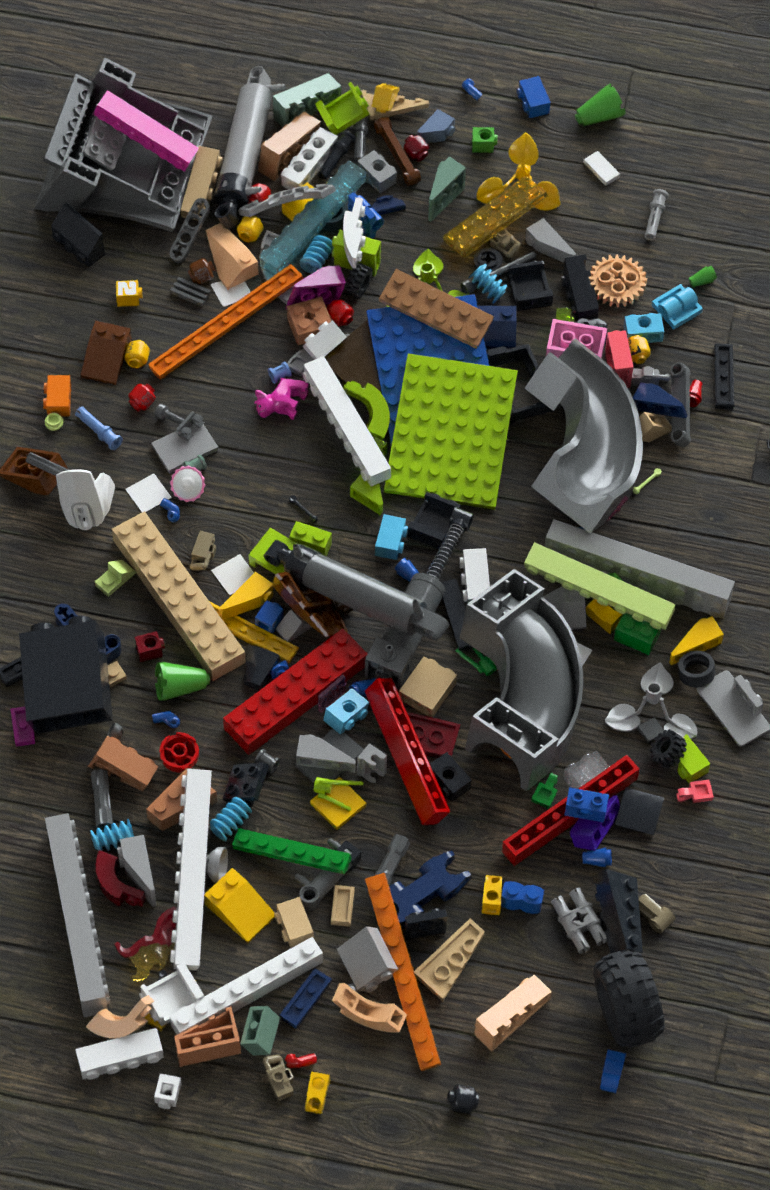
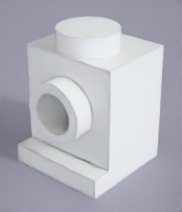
M160 1074L154 1096L155 1103H158L160 1108L170 1109L171 1106L176 1107L181 1089V1078Z

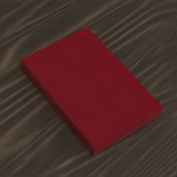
M407 712L425 755L439 758L448 752L452 757L461 724Z

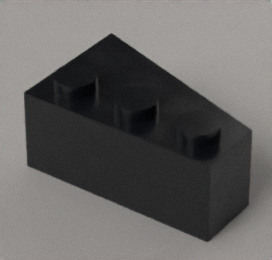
M586 254L565 258L563 276L560 278L562 287L566 288L567 302L570 301L571 315L575 316L576 322L582 318L588 320L598 318L599 313L595 290L589 280L591 273L590 270L586 271L585 268Z

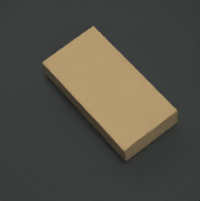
M334 886L331 925L351 927L355 887Z

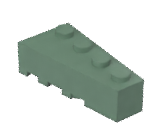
M327 73L273 96V118L284 127V125L289 124L296 116L303 112L312 116L319 111L315 105L316 102L321 100L324 105H327L341 96V85Z

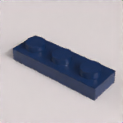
M315 968L280 1013V1019L297 1029L331 984L332 979Z

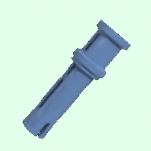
M84 407L77 409L81 413L76 411L75 416L96 432L98 439L106 442L111 450H116L122 444L123 438L120 435H116L110 426H104Z

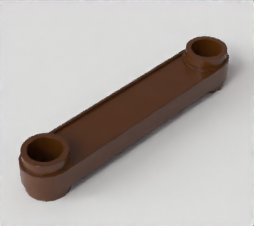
M388 117L376 119L373 122L377 134H381L403 172L405 184L407 186L417 184L421 181L420 172L417 168H413L393 133L390 119Z

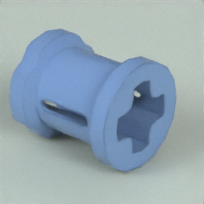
M282 362L280 366L273 369L268 368L269 377L274 384L281 378L292 376L286 362Z

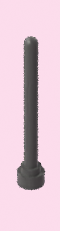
M531 252L492 271L490 276L496 274L498 277L508 272L509 266L527 263L535 259L537 255L535 252ZM472 280L461 282L462 292L466 295L474 293L479 282L474 284Z

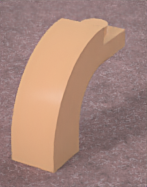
M339 983L332 1002L341 1008L340 1013L361 1025L379 1031L400 1032L407 1016L395 1004H381L370 1001L359 995L346 983Z

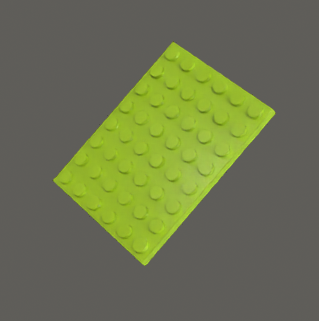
M408 354L388 463L391 467V478L385 481L384 492L425 499L426 492H429L431 494H438L444 499L453 500L458 504L495 510L518 370Z

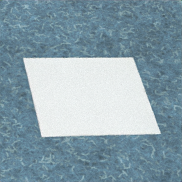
M221 281L211 284L223 307L239 301L251 292L245 281L228 290Z
M155 474L125 489L141 512H146L156 507L164 498H172Z
M240 554L211 570L229 595L235 593L254 574Z

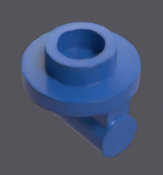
M286 660L278 663L271 670L273 680L289 669Z

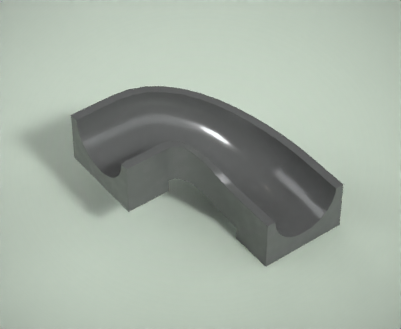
M575 338L559 358L551 352L548 353L525 387L527 391L551 410L555 411L563 406L566 414V432L562 448L554 452L531 487L586 531L592 533L606 522L637 479L642 461L643 439L637 407L624 381L604 360Z
M513 569L466 606L460 639L489 657L495 663L500 677V699L496 697L472 716L465 750L472 753L484 743H491L500 747L516 764L521 778L520 787L528 791L559 764L569 747L582 700L583 668L574 634L562 614L543 598L544 588Z

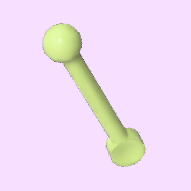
M659 468L655 469L654 474L641 485L633 488V493L639 494L640 489L656 476H660L662 471Z

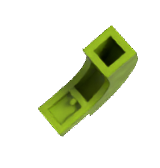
M348 381L343 387L347 395L360 400L367 407L369 412L367 429L373 439L381 441L386 435L390 422L389 407L384 396L376 387L369 383L362 388L359 383Z

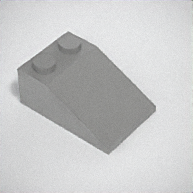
M144 835L120 839L121 847H117L120 868H125L127 877L138 890L145 892V898L151 906H156L155 889Z

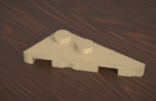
M366 90L361 91L363 94L361 97H364L369 105L367 109L370 113L368 115L370 121L429 107L428 100L420 98L408 100L405 99V96L397 95L392 110L381 113L377 112L376 108L371 107L374 94H367Z

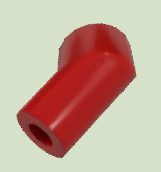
M314 1053L296 1058L295 1054H289L285 1057V1061L287 1062V1067L293 1069L316 1064L317 1057Z

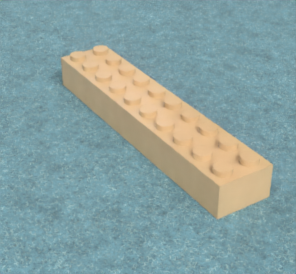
M145 511L112 528L113 541L136 571L141 581L201 666L206 670V673H209L211 680L214 681L245 664L244 649Z

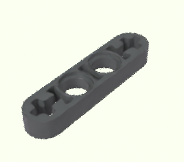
M198 198L194 201L169 253L173 262L182 263L185 261L210 211V205L206 199ZM202 204H204L205 209L202 208L201 211H200V213H199L200 216H198V215H197L198 212H199L198 205L201 206ZM191 219H197L199 223L196 227L189 226ZM184 234L191 236L190 241L187 243L181 241V237ZM178 244H180V245L182 246V249H181V254H182V256H178V257L176 258V256H175L174 253H175V252H176V253L179 252L180 246H179Z

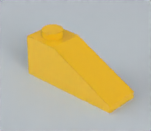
M255 572L219 608V616L222 620L261 607L266 600L270 601L273 597V583Z
M713 616L697 621L671 653L670 665L678 663L679 659L690 651H706L722 644L724 634Z

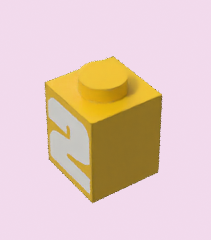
M138 280L116 281L117 307L139 306V298H143L142 287L138 286Z

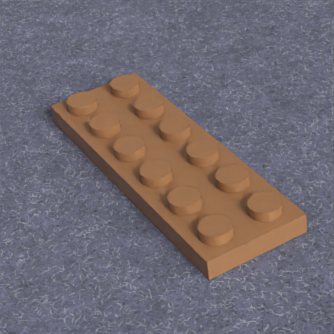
M398 269L394 271L379 297V302L476 349L494 320L493 315Z

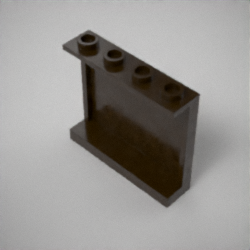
M367 319L325 356V359L337 379L344 385L348 381H354L364 388L369 383L381 392Z

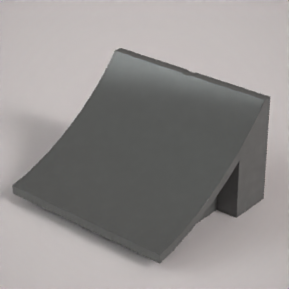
M104 57L89 79L75 74L43 158V162L50 166L34 209L60 211L63 204L68 203L77 212L128 219L172 232L181 211L196 154L184 172L126 135L121 155L117 160L115 168L110 171L83 154L96 117L93 113L108 90L196 147L203 146L212 116L183 106L160 102L132 88L136 73Z

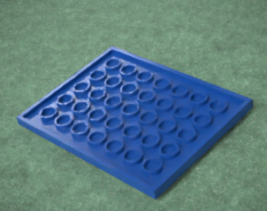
M475 294L455 297L478 308ZM385 307L367 310L381 394L384 396L390 412L388 432L391 446L407 355L415 354L489 366L484 337L476 349L394 308Z

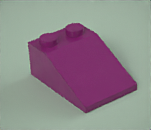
M340 266L322 267L294 284L286 304V310L289 305L322 297L325 306H328L334 300H339L346 284Z

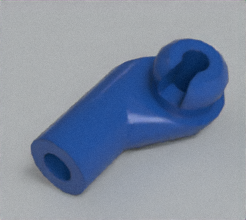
M466 79L462 83V88L477 101L482 96V93L473 86V80Z
M164 498L160 506L168 510V520L170 522L178 521L180 518L179 506Z
M170 711L152 714L154 724L164 722L171 728H176L180 724V719Z

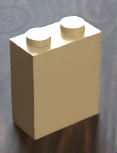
M423 657L399 690L400 698L406 705L433 718L456 685L457 675L453 670L440 666L435 660Z

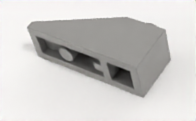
M544 218L526 228V242L536 251L561 262H564L565 258L576 256L571 247Z
M311 734L300 735L296 765L355 773V759L320 737H315Z

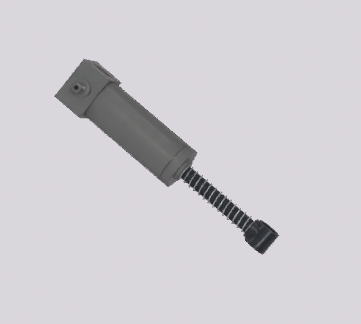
M455 507L450 517V531L447 532L448 535L445 536L446 539L443 540L444 543L441 544L439 553L435 556L436 558L433 560V563H431L429 571H427V574H414L405 591L406 594L424 601L427 604V610L435 613L446 591L445 586L438 578L439 576L441 577L440 574L441 572L443 573L442 570L443 568L445 569L444 566L445 564L447 565L446 562L450 558L449 556L452 554L451 552L454 550L453 548L456 546L455 544L458 542L460 534L469 530L474 518L473 513ZM387 626L382 638L376 637L365 659V678H392L397 691H399L411 671L412 657L423 635L416 633L409 636Z

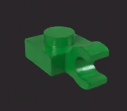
M550 773L546 784L539 782L531 802L550 809L558 793V790L554 788L558 781V775Z

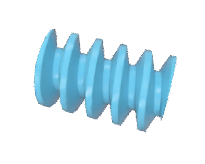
M322 235L315 236L300 260L301 268L310 274L322 268L325 260L329 257L328 255L332 252L331 249L334 248L332 240Z
M483 264L468 278L474 277L472 283L479 282L477 288L484 287L482 293L489 292L487 298L494 297L492 302L494 304L505 293L507 285L500 286L502 280L495 281L497 275L490 276L492 270L485 271L487 265Z
M234 797L231 803H228L226 808H223L221 813H218L215 819L210 821V828L218 838L226 841L225 833L231 836L233 833L230 828L237 830L238 827L235 823L242 825L241 817L247 820L249 817L246 812L252 813V810L242 799Z
M127 819V825L120 821L119 828L115 823L112 824L111 830L107 825L104 826V832L97 828L96 835L90 830L94 848L98 851H102L103 847L110 851L111 844L117 849L120 839L134 837L129 819Z

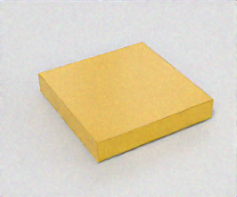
M332 785L331 793L326 795L351 807L350 811L325 799L318 798V795L310 800V804L336 830L366 807V802L349 785Z

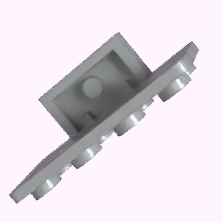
M96 116L83 154L112 171L121 155L126 135Z
M725 670L714 676L710 684L697 688L699 695L738 746L742 747L770 731V724L761 714L763 707L762 698L755 694L750 682L741 675L734 678L729 671Z

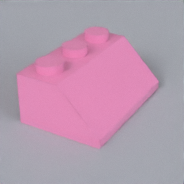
M553 319L546 355L551 352L559 358L572 340L576 338L602 359L607 328Z

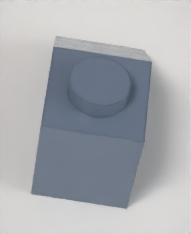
M437 109L417 131V135L422 136L426 143L445 141L448 136H452L455 132V119Z

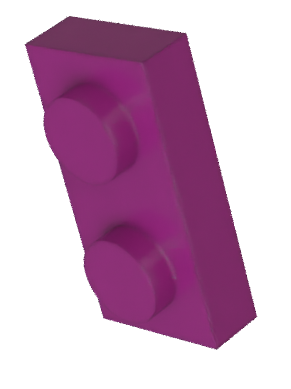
M25 706L11 708L16 747L35 744L34 730L26 721Z

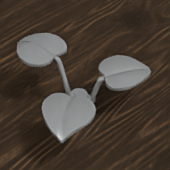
M661 662L650 668L641 679V688L646 692V696L643 697L639 709L635 712L634 707L631 705L619 704L611 709L605 719V723L614 730L621 732L633 731L641 723L637 715L641 713L647 701L650 704L660 703L665 718L668 721L664 725V730L668 731L670 729L682 737L687 734L690 739L697 736L696 725L688 716L679 713L675 714L672 719L668 716L662 695L670 692L674 683L673 678Z

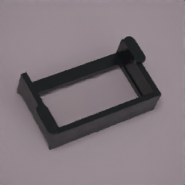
M529 344L511 349H506V347L502 346L487 351L489 366L492 367L523 360L530 378H532L539 367ZM543 402L515 409L512 403L510 423L512 425L517 420L547 412L553 413V410Z

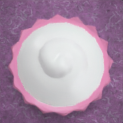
M189 465L186 467L181 466L172 475V480L170 481L171 490L180 501L194 502L204 493L205 478L196 467H190Z

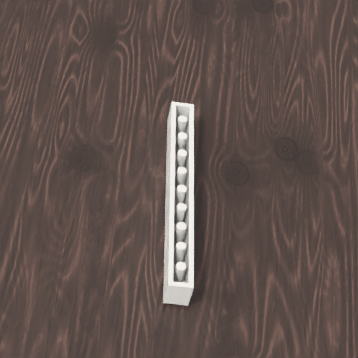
M187 769L186 775H182L181 787H185V793L181 794L180 806H184L183 813H180L179 825H182V833H178V845H181V852H177L176 864H180V870L176 871L175 883L179 884L178 891L174 893V903H177V911H173V923H176V930H172L171 942L175 943V948L170 953V962H174L173 969H177V965L183 962L188 970L198 971L200 966L212 772L210 770Z

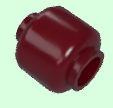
M410 135L405 139L403 150L410 160L420 162L428 156L429 145L422 136Z

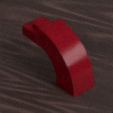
M99 850L96 859V873L98 884L103 894L112 903L120 907L124 900L129 905L142 907L145 902V892L120 882L116 877V871L119 867L118 857Z

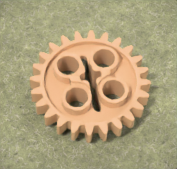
M616 254L615 258L609 255L608 260L602 257L601 262L596 261V266L592 265L589 280L591 286L594 287L597 300L602 298V304L608 301L609 306L616 303L617 307H619L620 303L625 307L627 302L633 304L634 299L639 301V296H643L646 290L647 278H645L646 272H642L643 266L638 267V261L632 263V258L625 260V255L620 259L618 254Z

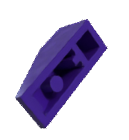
M612 796L608 799L604 822L578 819L570 831L574 847L596 851L617 819L620 809L617 796Z

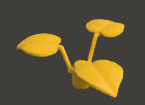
M526 132L515 140L509 148L510 159L515 164H519L516 174L505 185L502 184L501 179L496 177L485 180L479 187L476 195L479 201L489 206H500L507 199L505 188L515 178L522 181L528 179L533 190L529 195V201L535 208L552 210L561 205L559 193L554 184L543 181L538 183L536 188L533 185L532 177L530 176V166L534 165L538 159V149L534 140Z

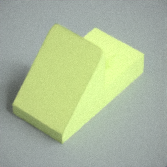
M123 560L108 562V571L95 581V586L109 597L136 574V571Z

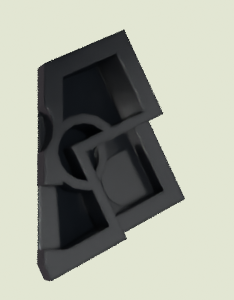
M248 645L244 685L256 691L264 688L271 678V670L280 660V655L257 646Z

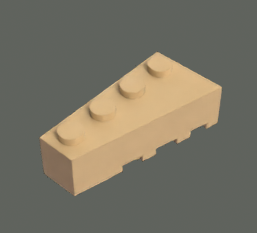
M203 146L198 147L199 149L181 207L182 217H187L196 199L204 198L208 203L212 200L223 162L220 150ZM202 204L201 206L198 205V208H199V212H198V214H197L198 216H200L199 213H200L201 209H202V208L205 209L204 204Z

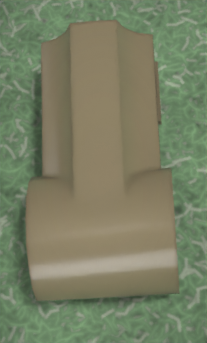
M647 894L639 898L640 914L649 921L650 926L657 933L661 934L675 921L674 914L668 908L659 906Z

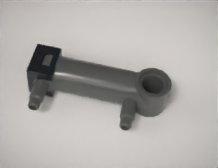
M331 838L328 839L327 844L334 850L351 854L352 858L347 871L349 869L353 870L361 861V851L347 840L341 845ZM321 870L312 881H309L297 873L295 879L303 885L299 897L306 911L317 909L319 902L344 874ZM312 896L314 897V899L307 900L305 899V897Z

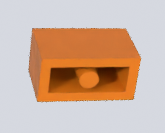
M48 375V381L44 383V394H47V398H43V409H47V415L58 413L61 417L70 416V375Z

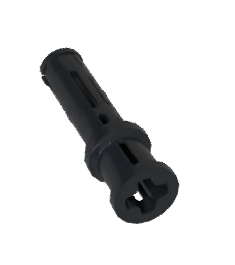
M342 131L341 138L338 142L334 143L332 153L317 173L320 178L327 180L342 155L347 154L349 146L356 140V137L351 132Z

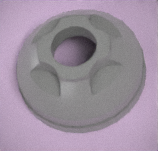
M217 847L206 856L205 873L208 874L214 883H217L227 873L228 852L226 847Z

